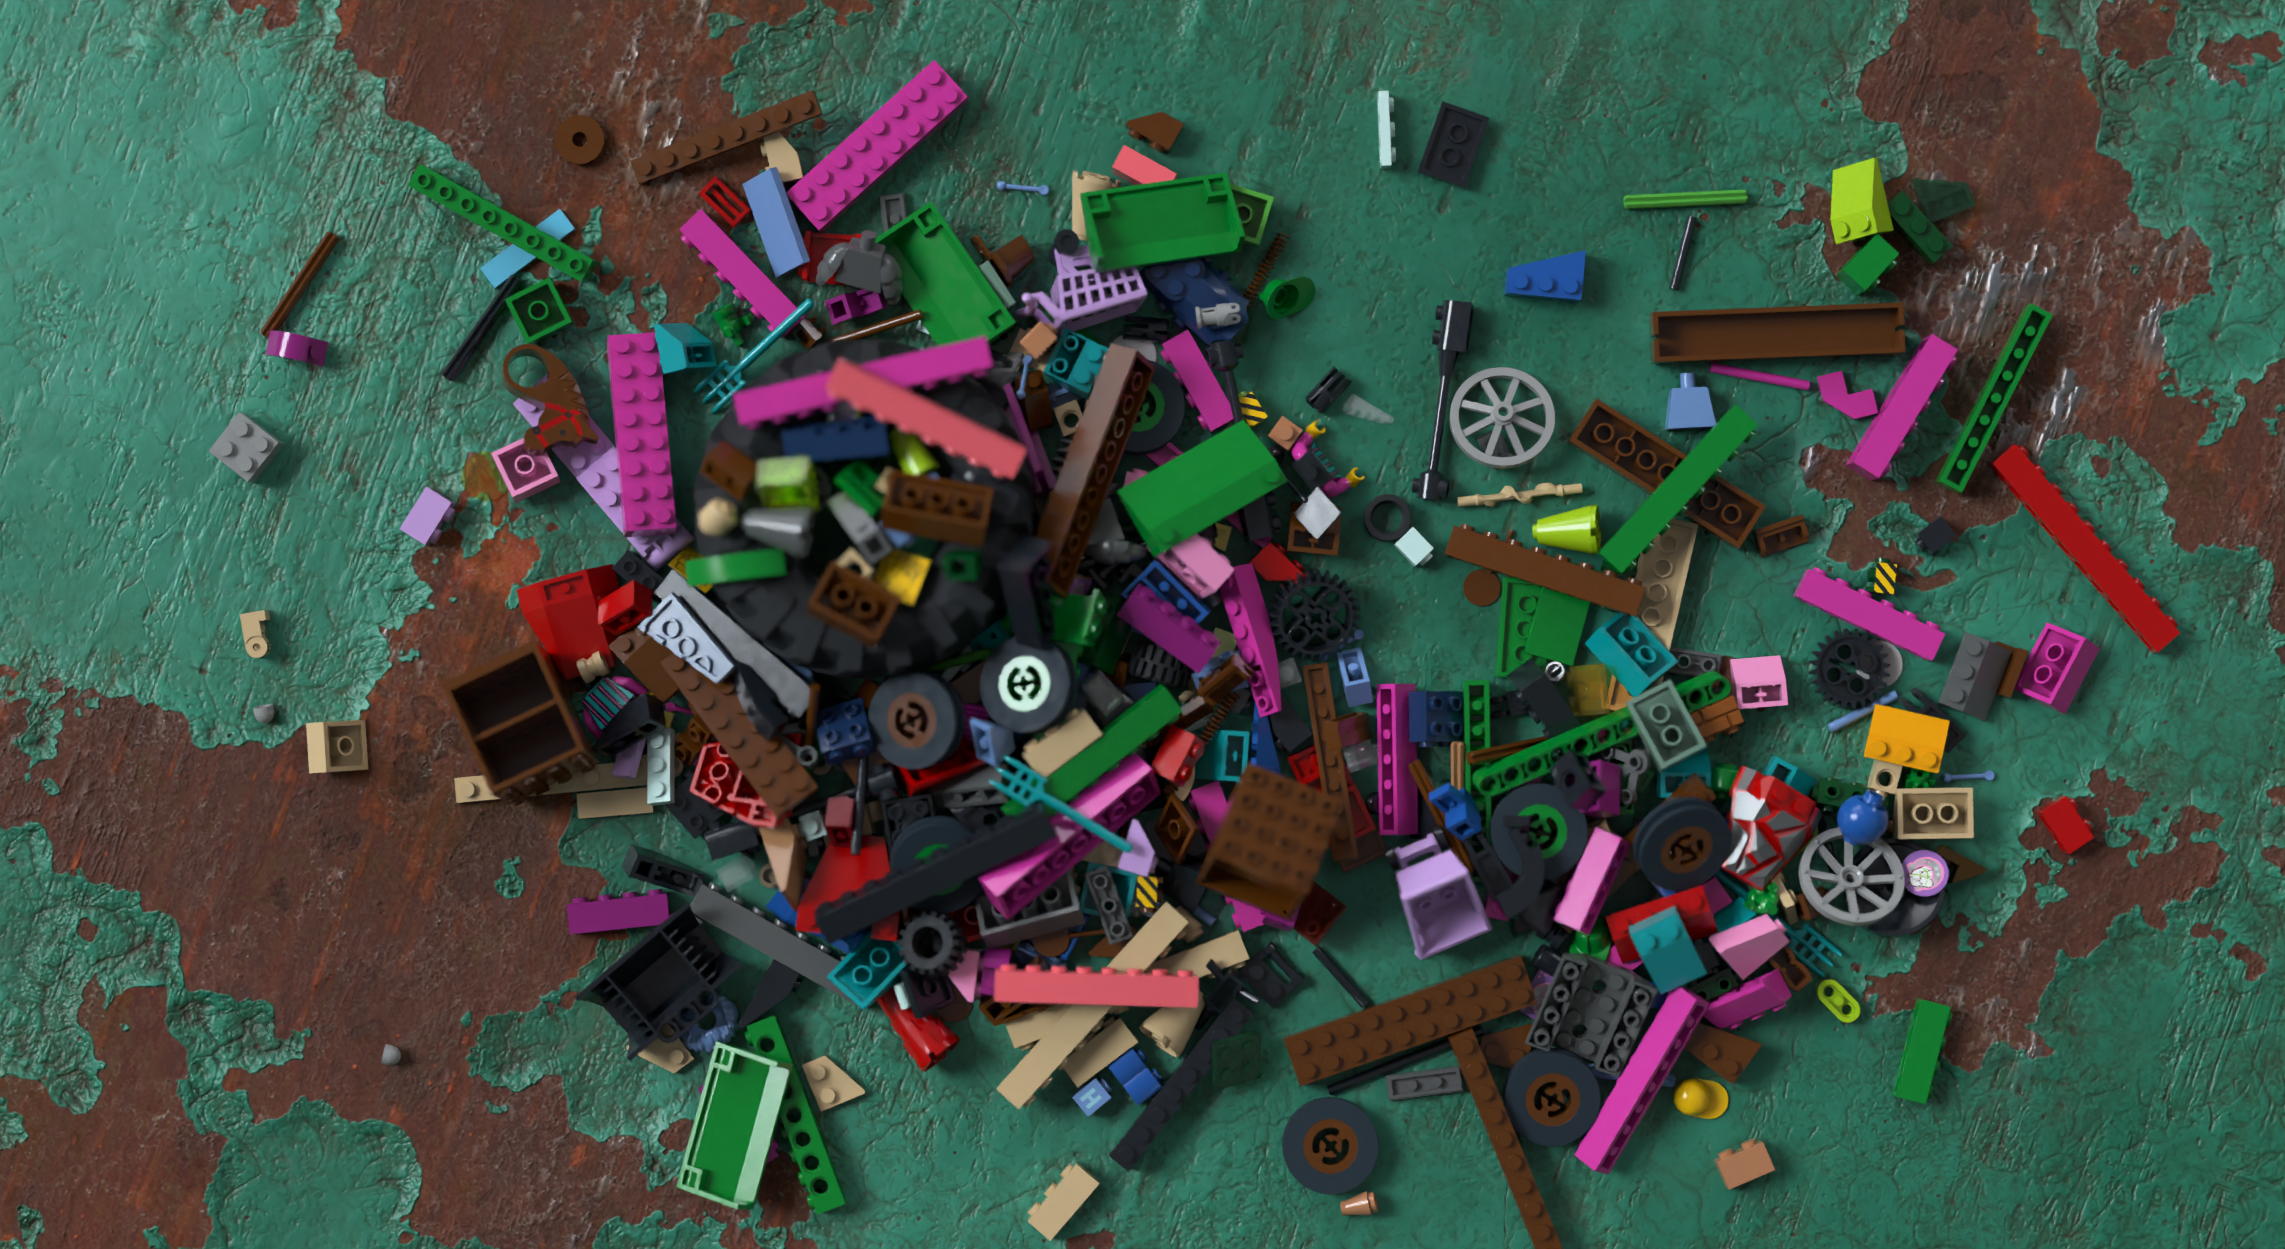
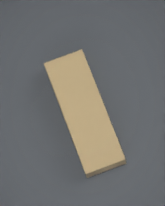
M647 788L576 794L578 819L654 812V806L647 804Z

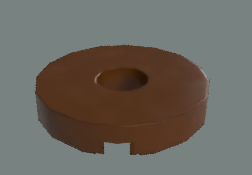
M573 115L565 119L557 128L555 146L559 154L568 162L575 165H587L597 160L605 146V134L600 124L593 118L585 115ZM579 133L585 134L587 137V142L582 147L575 146L573 142L574 137Z

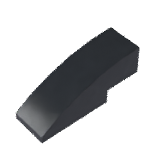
M741 661L733 675L736 693L750 721L769 742L782 732L788 718L774 705L777 695Z

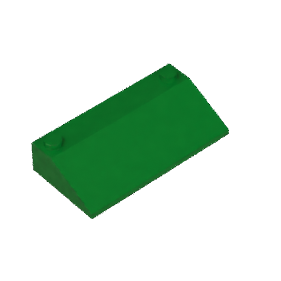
M1226 172L1083 192L1080 194L1088 248L1095 273L1241 252L1245 234Z
M932 201L876 237L875 243L884 245L886 247V254L895 258L902 271V295L913 311L922 310L924 318L920 321L938 347L983 336L986 337L989 346L1016 324Z
M1242 420L1116 492L1153 557H1156L1287 482V479L1275 458L1245 421Z
M716 1041L678 1178L677 1188L734 1209H754L793 1063Z

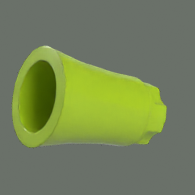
M899 428L890 432L888 438L892 442L891 446L900 461L904 473L926 476L939 467V464L930 455L916 432L908 434Z

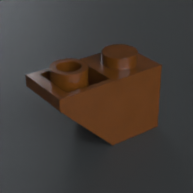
M1164 112L1132 119L1126 123V129L1129 130L1128 135L1138 141H1141L1142 138L1151 143L1149 147L1161 154L1163 151L1170 152L1184 128L1183 123Z

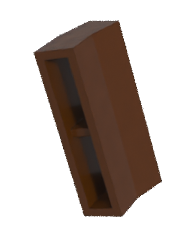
M1353 712L1324 721L1325 739L1329 751L1373 738L1369 728V713Z

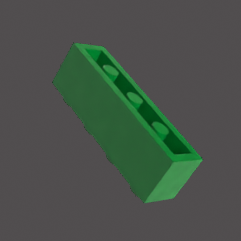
M1917 998L1892 1095L1926 1104L1927 1099H1931L1934 1086L1931 1085L1933 1075H1937L1940 1067V1061L1937 1058L1939 1051H1943L1946 1044V1037L1943 1036L1945 1027H1949L1952 1020L1951 1007Z

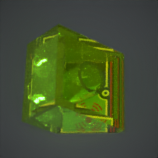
M808 456L758 460L756 488L766 509L809 507L819 511L815 470Z

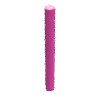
M1711 363L1710 373L1807 391L1810 386V381L1717 363Z

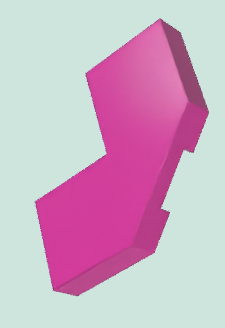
M1842 371L1816 377L1822 401L1844 413L1849 418L1857 419L1878 413L1873 390L1869 389L1848 395Z

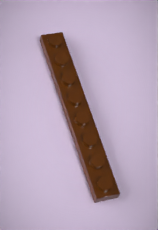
M811 90L638 157L630 162L638 184L642 185L823 115L815 91Z
M1325 662L1302 666L1322 793L1343 801L1330 835L1333 862L1356 860L1359 858L1341 748L1329 751L1325 739L1324 721L1336 718L1328 664Z

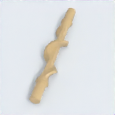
M1546 482L1538 484L1534 490L1515 492L1511 486H1505L1499 494H1476L1457 497L1458 507L1481 506L1483 504L1493 507L1498 501L1517 499L1523 504H1530L1534 496L1555 494L1563 497L1564 495L1582 493V484H1560L1555 486L1552 483Z

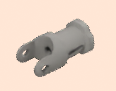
M1237 303L1216 304V307L1200 309V307H1195L1197 328L1202 329V326L1217 324L1219 327L1238 324L1241 321V317L1233 313L1239 312L1240 306Z

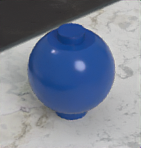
M1867 789L1863 796L1854 795L1843 802L1837 814V824L1840 832L1845 836L1844 840L1854 846H1857L1858 843L1863 845L1877 841L1884 834L1888 825V814L1882 805L1885 800L1882 795Z

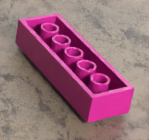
M1933 334L1922 339L1845 466L1870 481L1880 479L1882 476L1885 477L1892 466L1889 463L1890 459L1894 455L1897 456L1905 445L1902 441L1907 434H1911L1917 426L1918 421L1915 420L1921 412L1924 413L1931 403V400L1928 399L1930 394L1934 391L1937 392L1944 381V378L1941 376L1955 364L1957 357L1954 355L1958 349Z

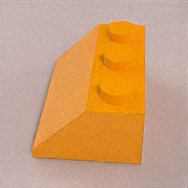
M1875 703L1864 749V757L1938 774L1950 720Z

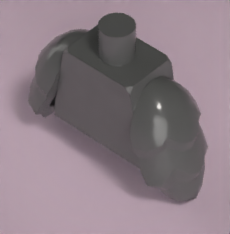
M865 230L862 232L861 239L853 237L850 243L842 242L832 246L824 254L823 260L817 266L816 283L820 287L838 269L834 281L880 293L883 288L885 298L891 306L899 304L903 291L901 268L895 258L886 254V247L884 245L875 243L877 235L873 231Z
M1119 483L1110 485L1085 549L1086 556H1092L1096 561L1107 565H1114L1116 563L1128 564L1142 559L1146 553L1145 548L1125 542L1112 505L1118 498L1116 491L1123 488Z

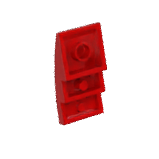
M1315 743L1287 756L1286 759L1297 782L1322 792ZM1343 760L1356 839L1375 830L1376 827ZM1329 838V840H1328V846H1329V848H1330V850H1331V843H1330V838Z

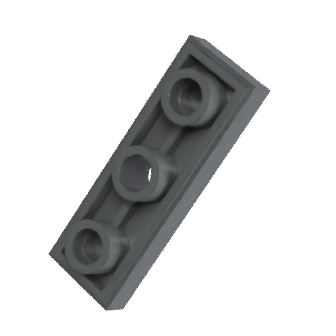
M1670 648V653L1678 660V663L1668 671L1670 673L1690 676L1696 674L1699 676L1709 671L1720 672L1722 655ZM1681 657H1685L1687 659L1686 666H1681L1679 664V659Z
M1107 865L1085 873L1084 875L1109 944L1112 945L1134 937L1109 866ZM1112 901L1114 904L1113 909L1107 910L1104 907V903Z

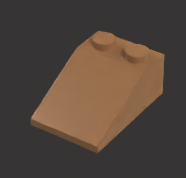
M784 818L783 823L777 829L762 827L759 829L779 889L795 912L798 910V905L801 901L808 861L805 849L809 847L805 837H802L796 823L792 825L788 818Z

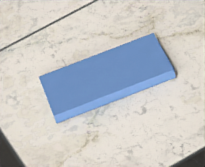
M777 167L770 168L742 184L775 277L784 276L808 263L810 259Z

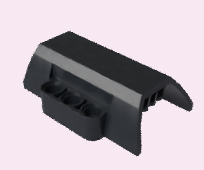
M686 902L574 998L577 1001H588L603 1006L628 1034L629 1049L627 1058L631 1061L658 1037L665 1043L676 1041L709 1013L718 1002L719 993L717 987L742 965L739 961L726 955L701 927L690 905ZM703 992H711L714 995V1000L710 1003L703 1002L700 998ZM684 1008H691L694 1010L695 1016L691 1019H685L682 1017L681 1011ZM666 1024H671L675 1027L676 1032L673 1035H665L662 1027Z

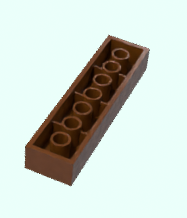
M1597 398L1592 402L1567 441L1568 444L1648 495H1651L1687 456ZM1717 476L1713 481L1709 478L1703 484L1706 489L1697 499L1690 498L1686 503L1689 507L1681 516L1692 523L1699 524L1700 528L1733 549H1739L1766 506L1720 476Z

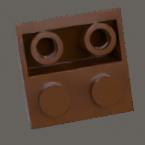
M1291 502L1287 552L1336 557L1338 555L1341 515L1319 540H1316L1293 514L1302 503Z

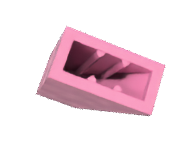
M1767 914L1713 935L1708 939L1743 980L1790 942L1783 934L1787 931L1778 919L1773 922Z

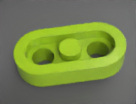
M1825 979L1818 984L1816 988L1817 998L1837 1019L1850 1023L1859 1017L1860 1006L1858 1002L1837 981ZM1827 987H1831L1833 990L1830 996H1826L1824 993ZM1844 1005H1849L1850 1007L1848 1014L1842 1012Z

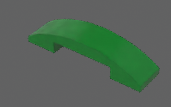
M780 549L685 561L688 587L787 574L785 553Z

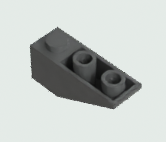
M845 491L827 502L870 566L892 552V548L868 514Z

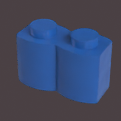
M1131 1047L1108 1064V1067L1136 1104L1140 1105L1162 1088L1160 1081L1163 1079L1155 1068L1150 1070L1144 1062L1148 1059L1139 1048L1134 1050Z

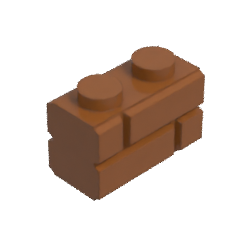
M1728 695L1719 701L1689 713L1705 743L1715 740V735L1723 731L1725 735L1740 730L1738 725L1744 723L1733 695Z

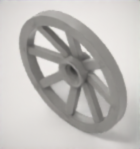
M1497 367L1472 375L1459 387L1452 400L1449 422L1454 440L1468 457L1484 466L1507 469L1524 465L1542 453L1552 437L1555 411L1550 395L1538 380L1517 369ZM1488 380H1512L1504 402L1500 401ZM1519 383L1530 388L1538 397L1514 406L1511 405ZM1480 384L1493 407L1463 399L1471 389ZM1543 405L1546 418L1545 428L1516 414ZM1460 408L1490 415L1461 430L1459 423ZM1505 412L1507 415L1501 416L1499 413ZM1513 423L1541 436L1539 441L1526 452L1523 450L1512 425ZM1493 425L1494 429L1485 453L1477 450L1466 439L1476 432ZM1501 430H1506L1517 456H1492Z
M1839 828L1829 829L1816 836L1806 847L1799 864L1801 888L1811 905L1827 918L1845 925H1870L1886 918L1899 903L1905 884L1902 864L1893 849L1879 838L1877 841L1868 844L1875 850L1857 867L1853 865V845L1844 840V867H1842L1823 845L1832 840L1844 839L1845 836L1840 832ZM1815 851L1821 855L1836 874L1810 870L1811 857ZM1880 855L1884 857L1892 871V874L1863 875V872ZM1811 879L1835 883L1837 886L1821 898L1815 890ZM1894 883L1893 893L1888 902L1862 886ZM1844 892L1847 894L1850 913L1840 911L1829 905V903ZM1855 892L1880 909L1866 914H1859Z

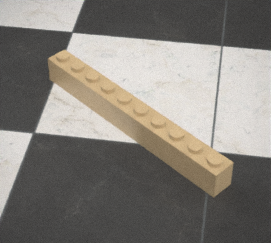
M1166 901L1107 967H1115L1117 972H1127V968H1141L1142 973H1150L1155 967L1152 962L1158 956L1163 958L1172 948L1169 943L1175 937L1179 940L1189 930L1186 926L1189 921ZM1072 1004L996 1089L1018 1110L1022 1105L1027 1108L1036 1098L1033 1093L1039 1087L1044 1089L1053 1078L1050 1074L1056 1068L1061 1070L1070 1061L1067 1057L1073 1049L1078 1052L1087 1042L1084 1037L1091 1030L1095 1033L1104 1023L1101 1018L1107 1012L1112 1014L1120 1005Z
M1235 930L1154 961L1152 964L1155 966L1153 969H1167L1168 973L1178 974L1179 969L1193 970V974H1197L1199 978L1207 975L1211 979L1215 976L1206 967L1211 958L1221 969L1229 966L1237 969L1246 965L1245 960L1249 959L1239 930ZM1057 1004L1048 1007L1044 1011H1035L1024 1015L1022 1018L1005 1023L1014 1048L1020 1047L1022 1051L1035 1046L1034 1041L1041 1039L1072 1004ZM1120 1005L1114 1011L1115 1015L1129 1010L1128 1005Z

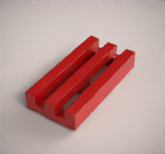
M716 176L698 193L734 229L751 213V209ZM715 183L743 209L741 214L712 187ZM708 191L737 217L734 221L706 195Z

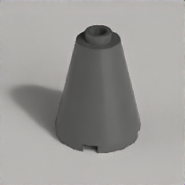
M814 508L750 510L749 514L744 515L742 529L746 530V535L799 558L807 557L813 539L811 530L812 527H815Z

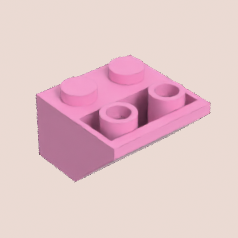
M1780 655L1730 659L1732 693L1738 709L1788 705L1786 678Z
M967 948V954L962 953L961 956L964 958V961L962 963L957 962L958 968L955 971L949 970L948 976L966 1000L974 1002L978 1000V997L983 996L980 995L984 950Z

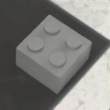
M239 412L209 449V452L247 482L254 484L285 444L248 415Z

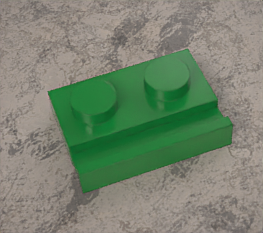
M860 458L834 480L870 517L883 507L886 493L875 488L880 478Z

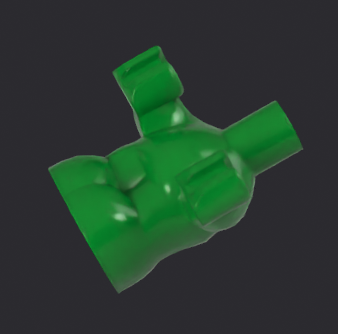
M733 302L711 313L723 335L727 338H732L736 346L745 342L740 333L741 328L755 321L751 313L738 318Z
M1772 881L1763 891H1758L1755 888L1750 890L1747 894L1748 901L1744 902L1743 906L1756 914L1775 915L1778 911L1776 907L1779 899L1777 893L1778 885Z

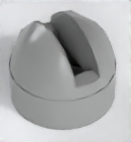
M1551 662L1547 665L1545 674L1550 681L1557 683L1563 681L1566 677L1567 672L1563 664ZM1562 669V672L1560 674H1558L1554 678L1552 677V675H1555Z
M273 704L260 705L253 708L254 716L260 723H268L274 717Z
M386 1044L382 1056V1064L394 1065L401 1059V1052L396 1046Z

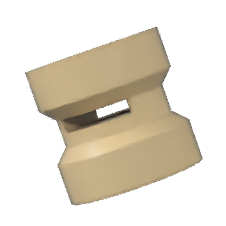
M600 651L593 653L588 660L582 658L576 661L578 670L586 684L594 681L595 676L610 674L608 664Z

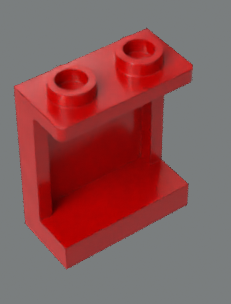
M806 230L805 236H802L810 261L798 267V276H802L804 283H816L817 266L823 260L824 254L828 249L838 243H850L853 237L861 239L862 234L843 235L815 233ZM838 269L825 283L831 285L851 286L834 281Z

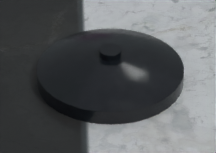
M1883 839L1896 853L1901 864L1911 853L1926 850L1908 840ZM1869 845L1862 848L1853 857V865L1858 867L1875 849ZM1882 855L1863 872L1864 876L1892 874L1889 864ZM1894 883L1862 886L1888 902L1893 893ZM1904 886L1899 903L1886 918L1861 927L1875 935L1886 938H1903L1914 935L1929 926L1938 915L1944 900L1945 886L1940 892L1931 896L1915 895ZM1843 892L1844 901L1849 911L1847 894ZM1855 892L1859 914H1866L1880 909Z

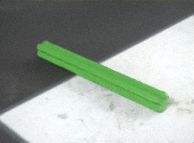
M1723 190L1626 195L1623 198L1624 209L1744 204L1747 202V191Z

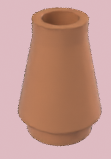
M1365 1191L1345 1201H1340L1343 1216L1373 1215V1212L1379 1211L1375 1192L1369 1193Z

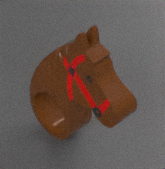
M523 344L509 351L504 359L502 368V381L505 388L512 395L543 411L538 425L529 428L525 432L523 439L525 451L530 455L539 456L560 445L576 448L583 441L597 444L599 438L590 428L588 409L583 395L565 365L552 353L536 345ZM519 357H534L545 366L548 380L535 387H523L511 379L508 367Z

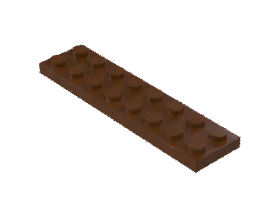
M674 653L660 662L663 669L777 819L819 790L779 735L768 742L755 728L740 703L732 673L721 684H717L692 667V664Z

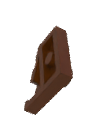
M1533 1023L1481 1035L1479 1046L1486 1063L1512 1068L1521 1057L1530 1053L1531 1045L1525 1044V1040Z

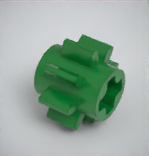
M1911 768V773H1905L1904 775L1905 789L1935 788L1936 780L1933 779L1934 773Z

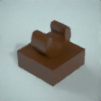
M805 317L791 332L806 350L812 349L825 332L824 327L817 330L813 326L817 320L815 317L810 320Z

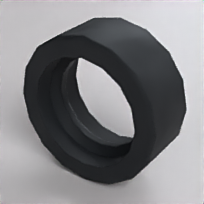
M1383 494L1375 497L1368 503L1364 511L1363 522L1367 532L1373 538L1379 541L1391 542L1399 539L1407 532L1411 524V512L1409 506L1402 498L1396 495ZM1385 503L1397 506L1402 515V522L1399 528L1390 533L1378 530L1372 520L1375 509Z

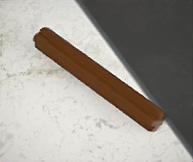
M1543 736L1471 751L1466 754L1467 763L1469 765H1476L1500 760L1547 739Z

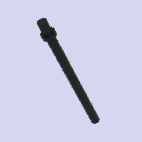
M1480 1025L1472 1028L1475 1037L1484 1035ZM1448 1038L1331 1084L1327 1086L1331 1096L1449 1049L1451 1045Z

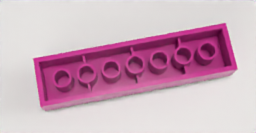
M933 60L786 192L787 197L820 233H823L969 102L968 96L941 66Z
M655 332L608 335L607 354L624 538L675 534L676 517L663 377Z
M1136 753L1129 757L1127 755L1118 761L1120 764L1114 770L1102 773L1096 784L1089 788H1084L1074 801L1066 803V805L1112 833L1117 831L1161 794L1152 768ZM1058 812L1051 817L1056 826L1057 837L985 870L979 877V880L989 902L1009 920L1100 845L1104 839Z

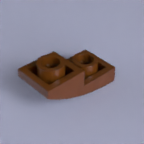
M698 714L691 718L685 732L678 736L675 742V755L688 767L700 756L703 745L708 744L713 737L712 732Z

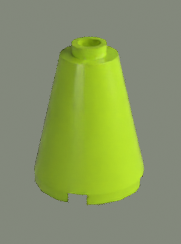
M1589 505L1538 519L1537 524H1533V539H1537L1540 545L1593 555L1597 554L1601 550L1599 506Z

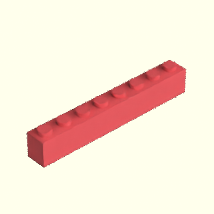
M840 357L826 383V390L829 391L828 394L831 397L840 401L845 398L853 402L852 406L863 412H866L868 409L876 413L875 417L883 422L889 423L891 420L899 424L898 428L908 434L916 432L922 435V440L931 445L939 443L945 446V450L954 456L959 457L962 454L968 457V461L977 467L982 468L985 465L991 468V472L1000 478L1005 479L1008 476L1013 479L1026 453L1024 445Z
M1001 964L1000 968H995L994 1001L1198 1008L1199 977L1197 974H1193V970L1179 969L1178 974L1168 973L1167 969H1153L1152 973H1142L1141 968H1127V972H1117L1115 967H1102V971H1092V967L1078 966L1077 970H1066V966L1056 965L1051 966V970H1043L1040 965H1026V969H1016L1014 964Z

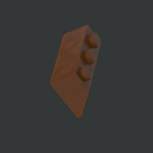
M832 561L808 603L807 614L876 649L901 597Z

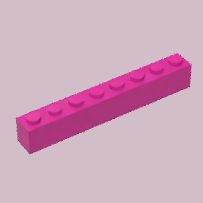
M1683 986L1674 988L1668 993L1664 1005L1656 1013L1648 1032L1643 1035L1642 1042L1636 1052L1630 1057L1629 1064L1623 1074L1617 1079L1616 1086L1610 1096L1605 1099L1604 1106L1585 1138L1579 1143L1575 1156L1591 1169L1609 1175L1710 1003L1691 989Z

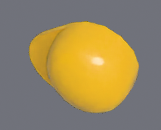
M1687 1078L1675 1087L1673 1102L1682 1114L1714 1119L1725 1112L1728 1106V1094L1725 1088L1717 1082Z

